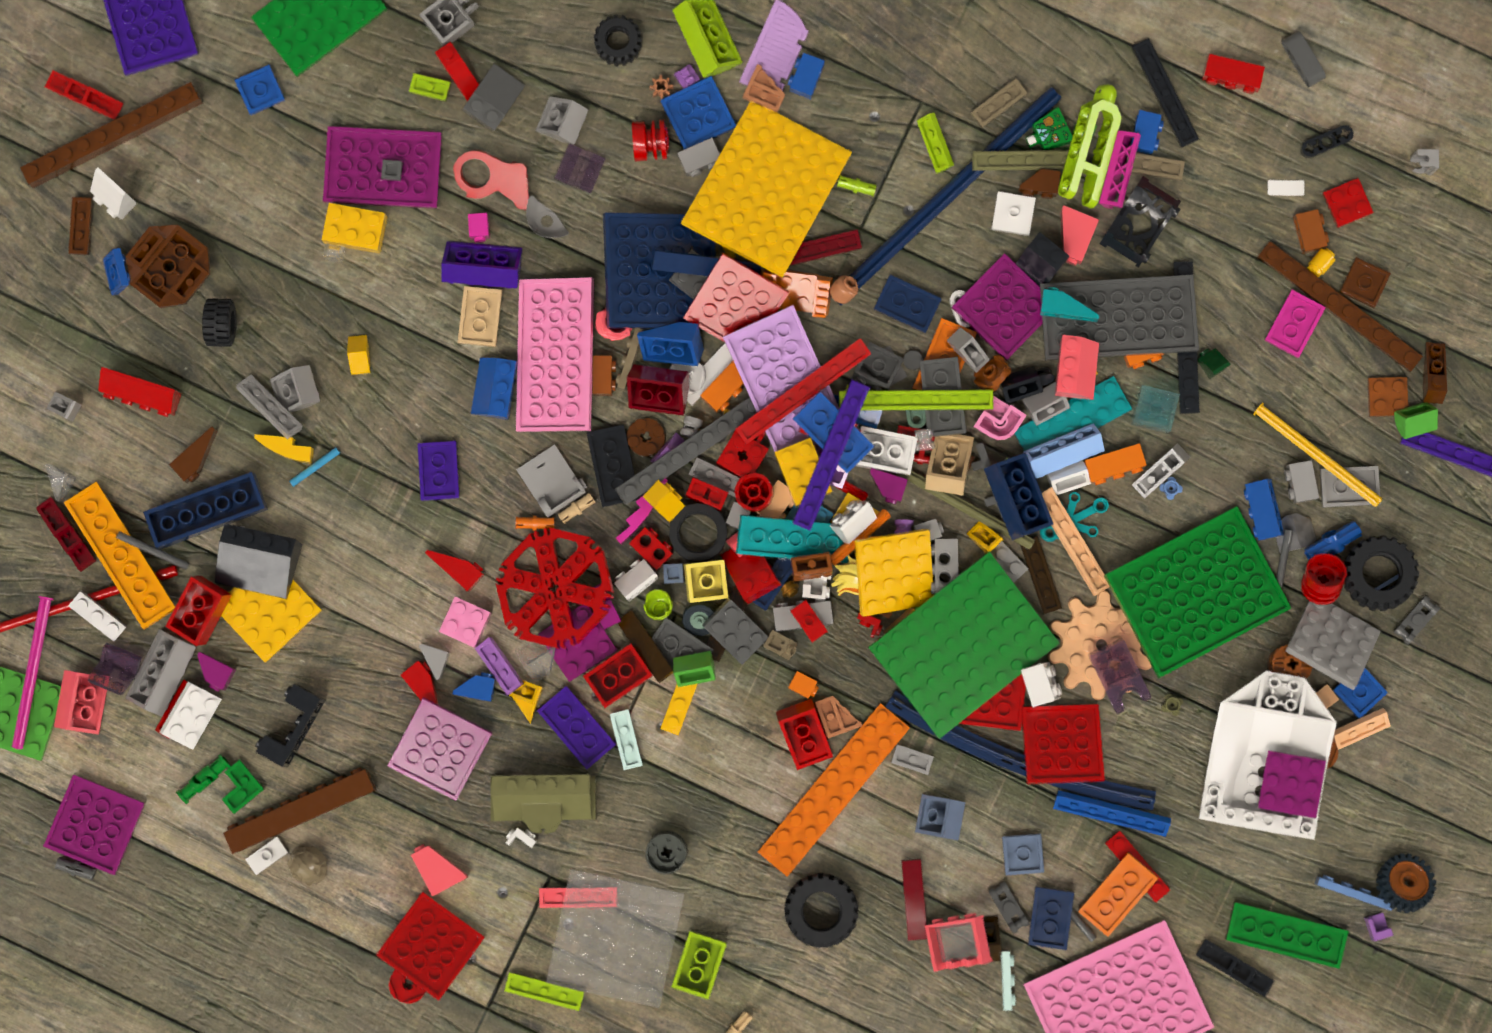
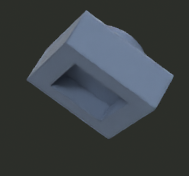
M682 563L663 564L664 584L684 583Z

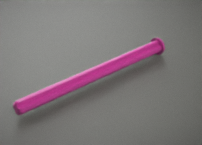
M38 596L40 602L12 742V748L23 749L48 615L51 600L54 601L53 598Z

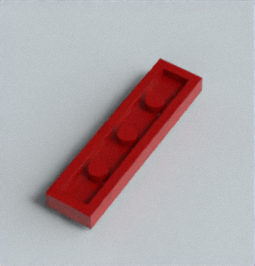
M1118 831L1105 842L1106 846L1119 861L1129 852L1158 877L1156 882L1146 892L1155 903L1170 891L1121 831Z

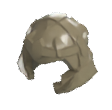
M298 846L290 854V860L287 865L295 880L303 883L306 882V885L310 886L312 884L317 885L327 876V859L314 846Z

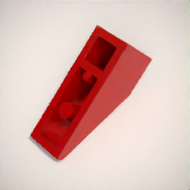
M449 42L437 50L435 54L468 101L479 84L457 50Z
M430 550L425 552L468 592L484 576L481 573L483 568L476 562L471 564L469 561Z
M418 660L404 671L401 677L420 700L424 697L438 704L433 677L430 674L431 669L425 661L421 663Z

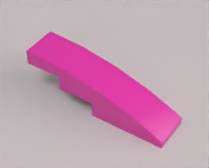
M666 478L661 481L662 484L668 483ZM643 496L636 501L640 508L626 519L630 527L616 537V540L621 545L640 528L654 509Z

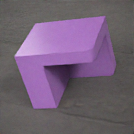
M1383 913L1364 918L1371 941H1378L1393 936L1391 928L1387 926Z

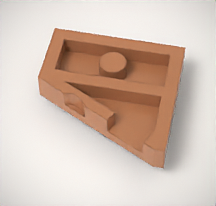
M757 64L743 99L778 113L785 94L775 85L771 77H768L762 70V67Z

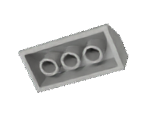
M159 629L125 699L162 717L168 708L173 694L176 692L177 685L184 675L190 659L194 655L196 647Z

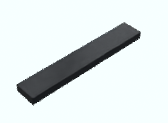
M1148 38L1133 45L1131 49L1180 147L1183 148L1198 141L1199 138L1150 39Z

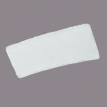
M1268 180V195H1304V180Z

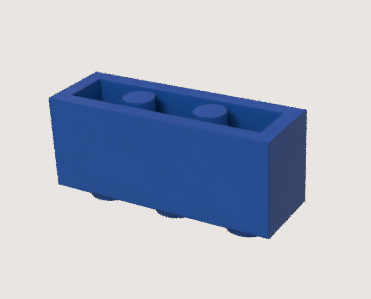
M1265 479L1245 484L1244 495L1246 500H1249L1250 508H1248L1250 518L1254 520L1253 532L1255 537H1258V541L1284 535L1272 480Z

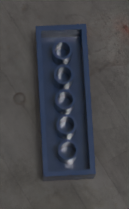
M250 472L149 509L143 513L155 547L163 549L223 527L225 523L231 524L264 512L268 508L256 474Z

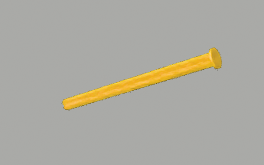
M1263 402L1257 408L1253 415L1257 414L1374 507L1380 504L1382 498L1267 409Z

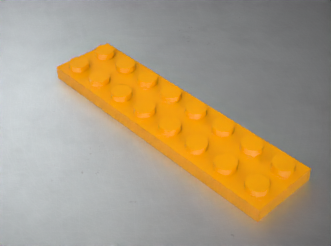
M95 482L65 501L64 504L142 629L145 630L173 612L176 606L140 549L116 538L118 531L129 536L131 535L100 485Z

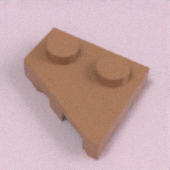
M831 696L814 702L827 739L862 726V723L857 721L835 697Z

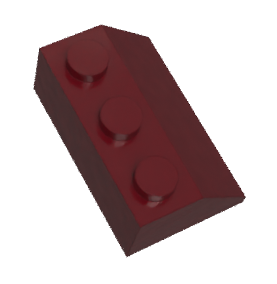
M633 364L627 375L629 409L684 416L689 391L688 371Z

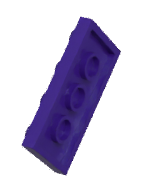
M567 686L537 710L586 770L616 745Z

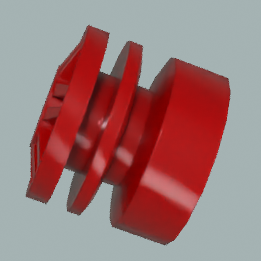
M664 119L659 120L660 128H655V120H652L651 129L646 128L644 121L632 122L635 162L647 161L648 152H652L654 160H658L657 151H661L662 160L667 159L669 138Z
M1324 553L1309 559L1301 581L1303 595L1309 601L1319 605H1327L1336 601L1340 596L1347 576V569L1344 563L1338 557Z

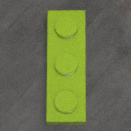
M929 113L917 120L935 172L941 173L953 167L954 163L935 113Z

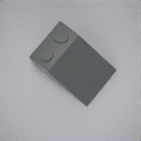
M493 64L462 108V111L493 132L525 85L496 64Z

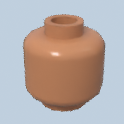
M846 275L840 276L830 287L832 298L841 304H847L858 293L856 280Z

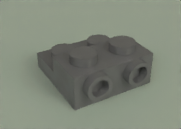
M869 342L867 348L871 355L858 364L851 379L870 387L871 391H888L904 359Z

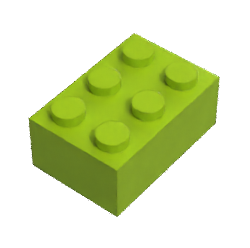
M690 930L672 988L709 1000L727 942Z

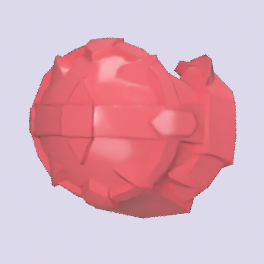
M606 308L596 314L595 328L604 339L607 338L615 341L630 336L633 328H607Z

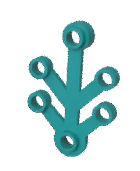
M1072 492L1068 496L1069 504L1066 510L1079 532L1087 534L1090 538L1096 537L1098 535L1097 527H1089L1077 522L1096 512L1099 514L1106 512L1109 507L1108 501L1105 498H1097L1093 502V506L1073 516L1076 504L1080 501V495L1077 492ZM1071 495H1077L1078 500L1072 501ZM1097 503H1102L1104 508L1098 509ZM1052 526L1040 530V536L1046 542H1053L1059 539ZM1047 529H1051L1053 531L1052 536H1048L1046 534ZM1089 529H1095L1096 534L1090 535Z

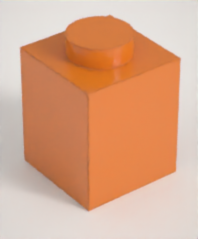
M797 671L788 689L809 699L810 696H815L819 687L816 686L817 681Z

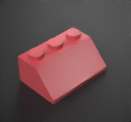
M1062 335L1055 396L1094 399L1099 350L1098 342L1079 336Z
M64 670L54 727L99 735L109 678Z

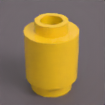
M1328 248L1325 250L1320 249L1309 262L1308 270L1317 277H1320L1321 274L1324 275L1335 262V254Z

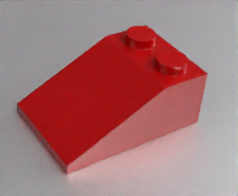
M732 549L721 554L737 589L748 604L781 585L766 556L742 555L739 557Z
M812 699L776 711L779 725L797 770L833 757Z

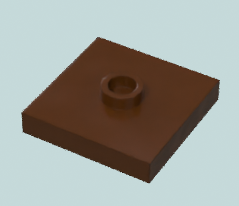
M1356 257L1339 293L1375 308L1391 273Z

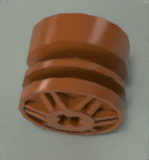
M1288 644L1276 648L1270 654L1267 660L1268 672L1307 679L1312 671V666L1285 651ZM1290 659L1291 662H1295V666H1293L1292 668L1287 666V663L1290 662Z

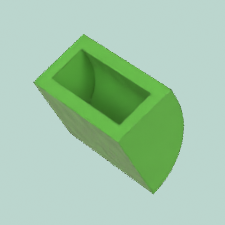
M1421 403L1394 411L1396 427L1404 439L1438 429V409L1429 403Z
M711 651L673 658V673L678 687L716 680Z

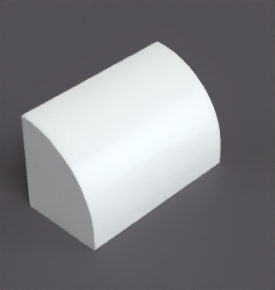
M1083 460L1047 474L1050 487L1053 488L1056 495L1091 484L1088 469Z

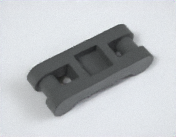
M1425 595L1396 627L1393 633L1397 636L1400 635L1404 639L1403 641L1409 645L1430 619L1440 610V607L1430 602V598ZM1424 606L1429 610L1426 615L1421 611ZM1406 626L1412 629L1410 633L1404 630Z
M1005 881L1001 882L999 887L988 890L1013 934L1017 933L1021 927L1030 925ZM1005 893L1006 898L1000 901L998 896ZM1018 915L1019 920L1013 923L1011 918Z

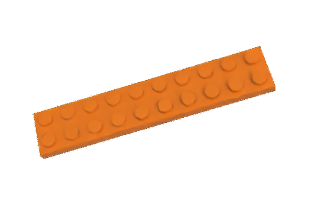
M880 703L760 848L758 853L788 877L910 727Z

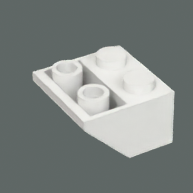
M851 501L846 506L847 510L845 512L839 513L832 519L833 523L830 527L844 543L850 544L877 519L871 505L866 501Z
M1050 662L1021 670L1033 707L1061 699L1062 689L1059 683L1056 684L1054 678L1056 671L1054 666L1050 665Z

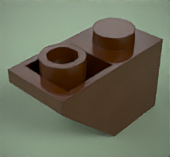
M1041 169L1023 182L1018 192H1021L1023 196L1033 197L1036 194L1041 195V198L1053 199L1058 194L1060 171Z

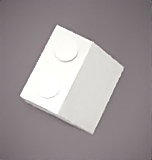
M638 559L630 565L632 568L627 573L623 571L615 577L617 581L614 584L628 602L659 579L644 559L642 561Z

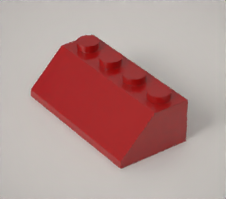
M101 367L98 391L103 393L104 398L114 400L116 397L122 399L121 403L129 406L135 403L140 405L139 409L150 412L151 409L158 411V415L168 417L170 414L175 416L182 395L175 389Z

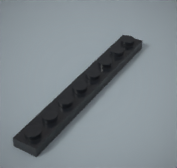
M1193 261L1173 262V276L1193 275ZM1197 352L1177 353L1179 413L1199 414Z

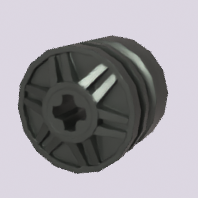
M669 830L661 831L649 841L645 852L646 861L650 868L657 873L672 874L684 864L688 852L687 844L678 833ZM664 847H667V849L672 850L670 852V856H667V854L662 853L664 851Z

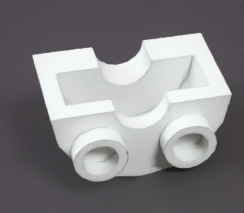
M831 576L804 580L802 598L824 600L829 598L830 587H826L827 580H831Z

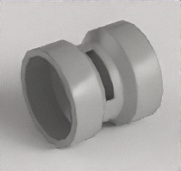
M685 416V424L681 428L680 435L690 438L702 427L703 420Z

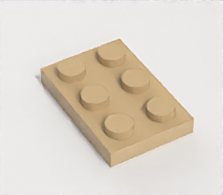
M464 286L458 344L496 347L502 290Z

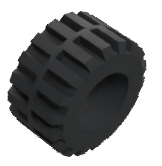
M614 15V18L609 16L606 17L605 22L603 20L600 22V26L596 28V34H594V44L600 58L603 61L605 60L607 64L611 65L612 63L619 67V64L625 66L627 62L632 63L633 59L639 56V51L642 49V37L638 25L634 24L631 18L626 19L624 15L621 17ZM614 32H623L629 36V43L625 48L615 50L608 46V37Z
M208 298L206 300L202 315V332L206 346H232L236 335V309L232 299Z

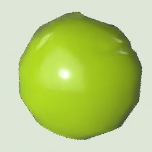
M654 589L646 594L643 606L648 617L653 620H664L671 614L673 602L667 592L662 589Z

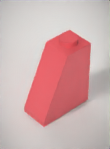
M1063 206L1061 210L1062 250L1069 255L1067 263L1072 265L1081 264L1099 219Z
M423 844L413 849L415 853L411 857L432 896L468 878L465 872L431 846L425 847Z

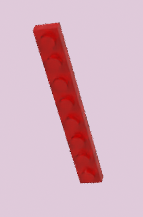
M861 338L857 339L735 428L744 442L748 444L871 355V352Z

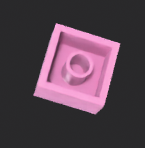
M454 597L439 632L476 648L492 613Z

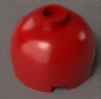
M759 473L742 476L735 486L737 503L743 509L750 512H760L766 509L774 497L771 482Z

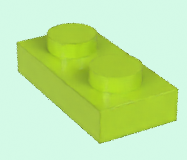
M413 73L409 92L446 102L451 82Z

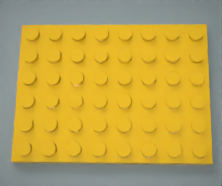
M750 101L681 224L783 278L852 152L781 114Z

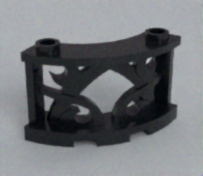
M1142 176L1099 243L1105 248L1108 245L1136 263L1135 266L1138 268L1142 262L1146 264L1152 255L1149 251L1170 218L1173 217L1175 219L1181 210L1178 207L1181 200H1176L1149 183V179ZM1146 191L1156 196V198L1152 201ZM1161 199L1170 205V209L1166 213H1162L1160 209L1164 205H1159L1156 208L1154 206L1157 200ZM1137 203H1140L1141 207L1144 204L1146 205L1143 210L1138 211L1135 209ZM1149 211L1151 230L1143 234L1132 235L1133 225L1130 219L1126 217L1127 214L1141 215ZM1158 219H1164L1158 228ZM1122 225L1129 227L1128 235H1125L1127 230L1123 231L1121 229ZM1153 237L1147 246L1143 240ZM1133 242L1134 250H1136V246H1141V254L1129 248V243Z

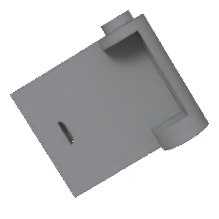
M555 445L516 469L547 518L586 493L584 490L587 488L582 478H576Z

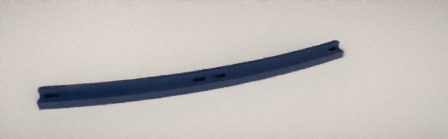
M895 691L885 707L924 731L936 736L910 701ZM895 698H897V699H899L900 701H902L903 703H905V705L902 704L901 702L897 701ZM892 703H894V704L898 705L899 707H901L902 710H900V709H898L897 707H895L894 705H892ZM957 725L940 738L992 764L1026 776V770L1020 768V766L1025 768V763L1022 762H1025V755L993 743ZM1004 754L1014 757L1015 759L1007 757ZM1002 759L1009 761L1013 764L1011 765L1006 762H1003ZM1105 780L1102 782L1049 783V785L1081 795L1152 811L1156 800V791L1130 787ZM1139 800L1147 801L1149 804L1140 803Z

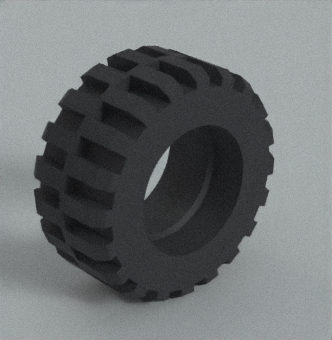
M1381 535L1380 537L1372 536L1367 540L1364 539L1359 542L1348 554L1344 563L1347 569L1344 588L1346 592L1349 591L1351 594L1350 598L1353 601H1358L1359 606L1369 607V610L1372 611L1376 609L1380 611L1392 610L1403 604L1418 584L1417 578L1419 577V571L1417 570L1419 566L1418 561L1414 560L1413 556L1415 554L1413 551H1409L1406 548L1408 545L1404 542L1402 544L1397 542V538H1387V535ZM1382 556L1395 564L1399 576L1394 587L1386 591H1379L1366 583L1362 571L1364 564L1370 558Z
M824 873L811 874L800 879L789 891L784 908L785 919L790 931L798 940L814 948H829L847 939L856 926L859 914L856 896L849 885L834 875ZM817 892L831 894L835 897L840 907L837 921L825 929L812 927L807 923L803 915L805 901L809 896Z

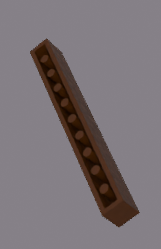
M189 82L20 167L28 185L34 189L203 104L194 85Z

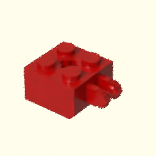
M735 430L717 460V465L739 478L756 473L769 452V448L760 444L766 432L760 434L756 441L752 440L746 444ZM745 452L748 459L740 461L738 454Z

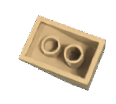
M959 434L935 437L926 474L925 489L957 495L964 494L974 437Z

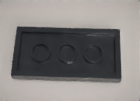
M624 425L586 432L602 508L622 504L623 501L615 491V488L635 475Z

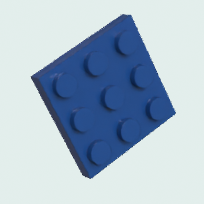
M712 76L660 100L684 150L710 138L714 139L736 127Z

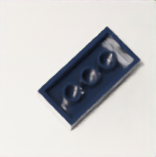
M1026 453L995 463L984 469L1012 541L1054 525Z

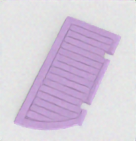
M775 0L739 83L748 86L758 64L768 77H771L775 85L783 91L785 84L780 83L781 78L788 79L802 48L797 42L798 40L805 41L809 32L799 16L783 2Z

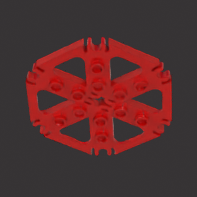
M548 527L549 530L543 528L544 535L542 537L539 536L538 531H534V534L530 533L501 564V566H507L508 568H499V571L504 572L505 575L503 578H496L498 582L503 583L502 585L496 584L505 626L509 630L517 627V632H515L514 636L519 637L518 639L556 649H560L561 646V648L566 649L565 643L567 640H570L572 646H575L576 643L579 644L609 613V611L602 610V608L611 609L610 605L605 604V600L607 598L613 599L614 596L606 592L614 593L605 552L600 546L592 549V545L595 543L593 539L588 536ZM557 538L574 541L578 545L577 550L561 567L554 543ZM529 547L535 549L540 574L520 570L515 567V561ZM593 562L598 564L602 580L598 588L574 583ZM553 584L559 586V588L556 589V594L554 591H551V588H553ZM514 588L535 593L517 613L510 611L506 595L508 589ZM569 602L593 608V615L579 629L574 627ZM549 610L554 635L546 638L532 634L530 629Z

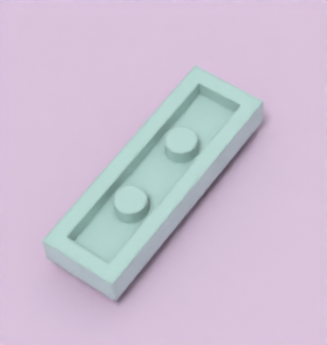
M629 709L610 714L623 769L628 770L643 766Z
M1009 950L1001 951L1002 1003L1004 1011L1012 1010V1006H1015V994H1011V986L1015 985V980L1010 968L1014 966V956L1010 955Z

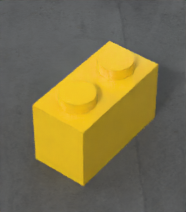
M658 480L643 496L669 523L685 507L680 501L682 497L667 482L662 484Z

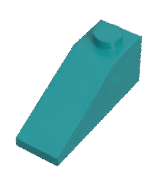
M1048 287L1043 290L1040 309L1041 316L1089 322L1098 321L1099 315L1065 292L1059 291L1058 288Z

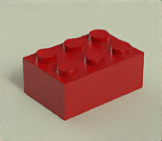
M201 575L191 576L165 627L195 646L206 645L232 594Z
M629 644L583 677L606 709L652 678L653 675L633 645Z

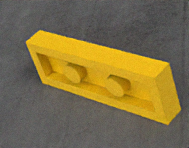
M697 684L682 687L676 685L660 729L679 736Z

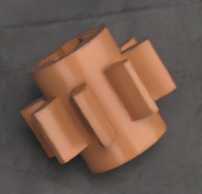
M662 75L657 80L653 78L654 86H649L650 90H655L653 97L658 95L662 100L663 96H670L669 89H673V85H668L670 78L662 79ZM658 85H660V86H663V85H664V86H665V90H663V89L658 90Z

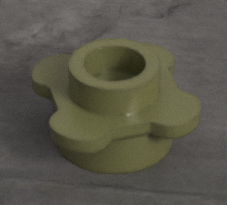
M1167 694L1161 710L1163 712H1170L1173 716L1179 715V709L1183 704L1182 698H1176L1171 694Z

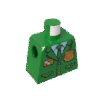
M1059 107L1032 125L1034 134L1025 137L1030 148L1039 144L1042 151L1070 145L1073 138Z

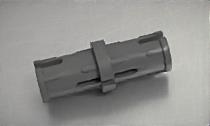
M60 857L55 864V869L70 873L73 877L77 875L91 881L96 873V869L81 865L78 861L71 862Z

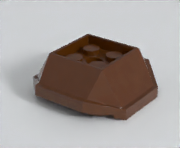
M178 224L149 226L125 256L130 276V285L161 309L187 304L210 275L209 249ZM174 263V269L167 272V264Z

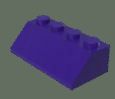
M447 241L441 263V282L517 289L520 279L522 248Z

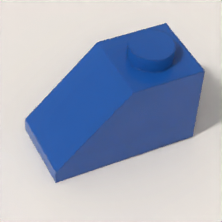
M481 672V676L475 675L453 690V695L492 702L496 679L492 678V674Z

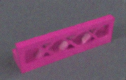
M1120 130L1117 132L1099 201L1107 209H1113V207L1122 208L1141 137L1139 133ZM1132 137L1134 138L1133 144L1129 146ZM1128 155V157H1129L1128 163H1126V164L1124 165L1125 160H1126V156ZM1123 173L1124 179L1122 182H1120L1121 175ZM1117 191H1118V193H1119L1118 202H1115L1116 194H1117Z

